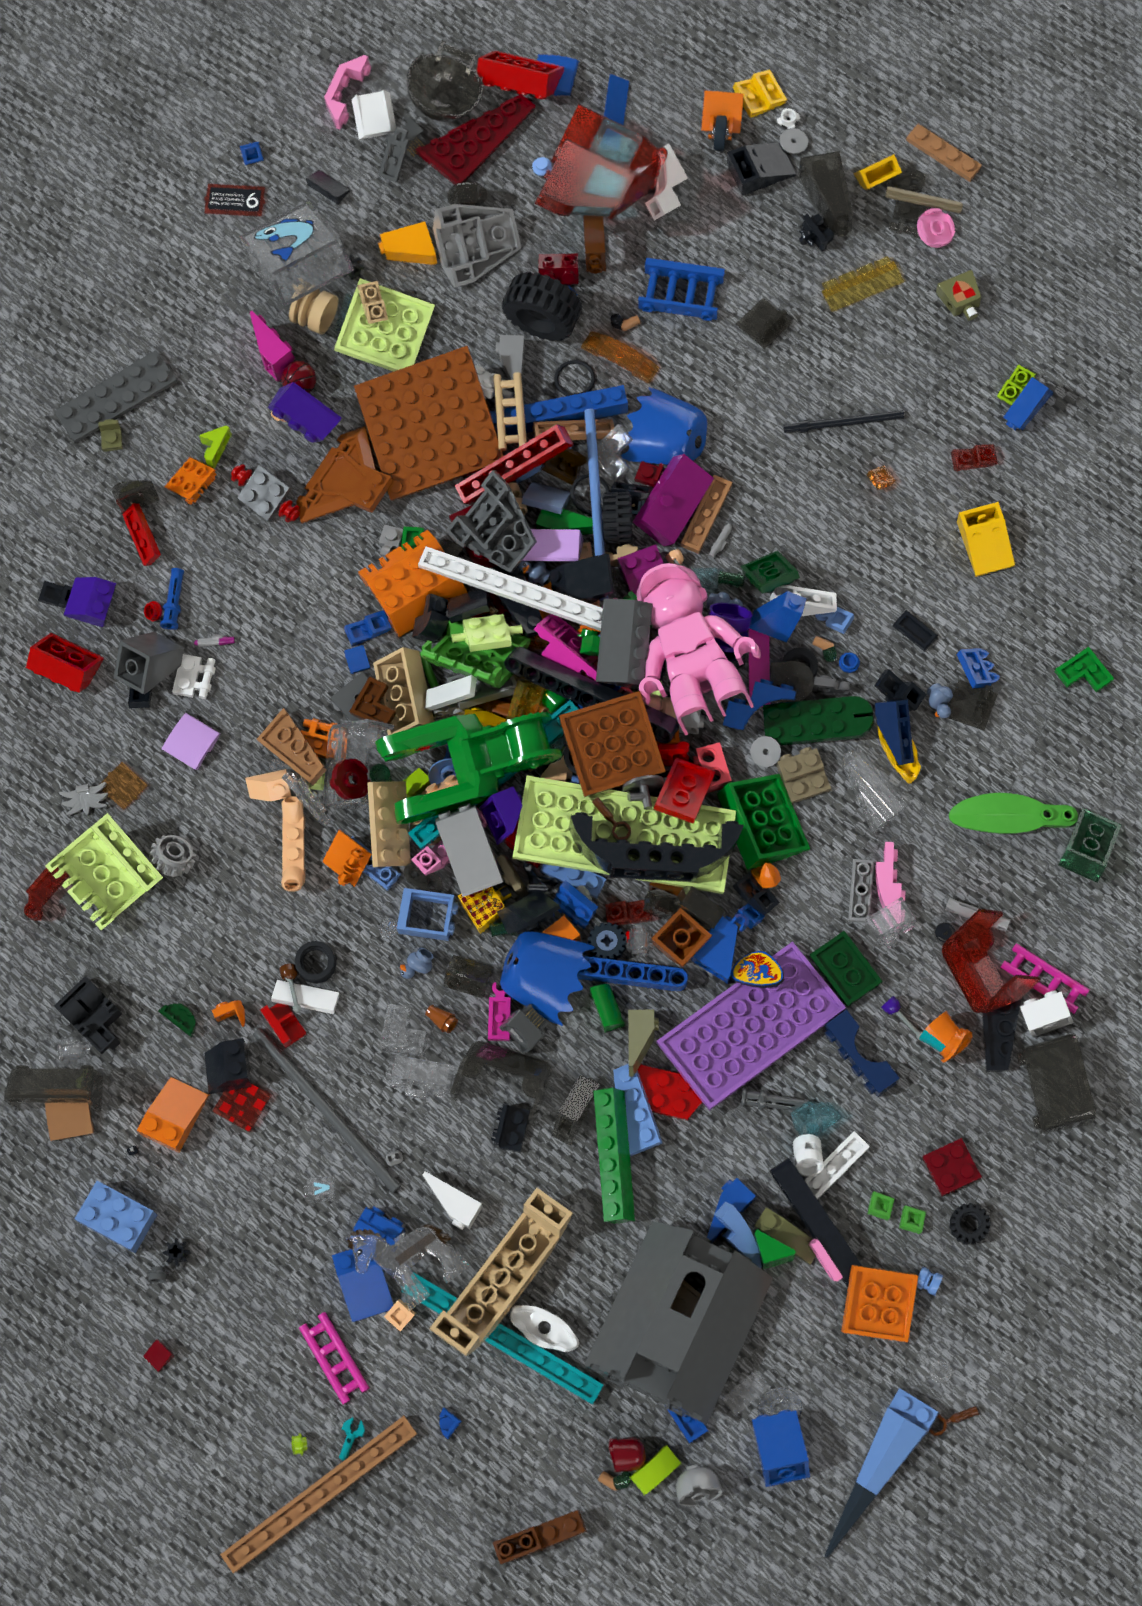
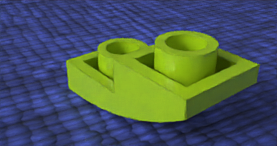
M1018 364L1009 380L1007 379L998 393L997 398L1012 406L1032 377L1035 378L1036 374Z
M664 1446L630 1478L640 1491L646 1495L671 1474L681 1462L668 1446Z

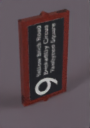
M208 184L207 195L204 197L206 201L204 213L262 217L263 204H265V187Z

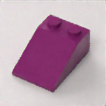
M656 544L618 558V568L628 592L632 591L636 596L643 575L651 568L664 564Z

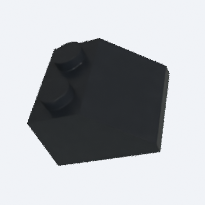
M243 1038L222 1041L204 1053L209 1094L252 1087L248 1050Z

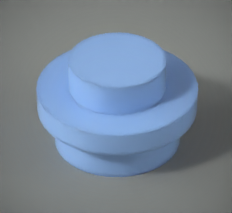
M540 157L533 162L532 169L536 175L545 176L551 172L552 164L549 159Z

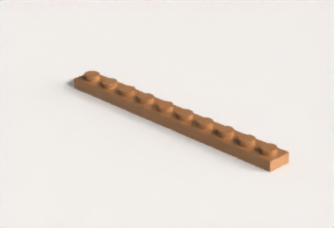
M401 1417L221 1553V1557L232 1573L235 1574L418 1434L406 1417Z

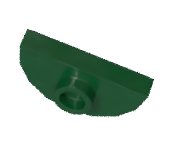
M177 1003L164 1005L158 1010L162 1016L192 1038L196 1029V1020L194 1014L187 1006Z

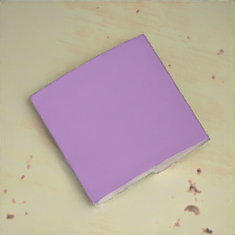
M185 713L170 733L162 750L193 769L198 770L207 753L213 749L221 733Z

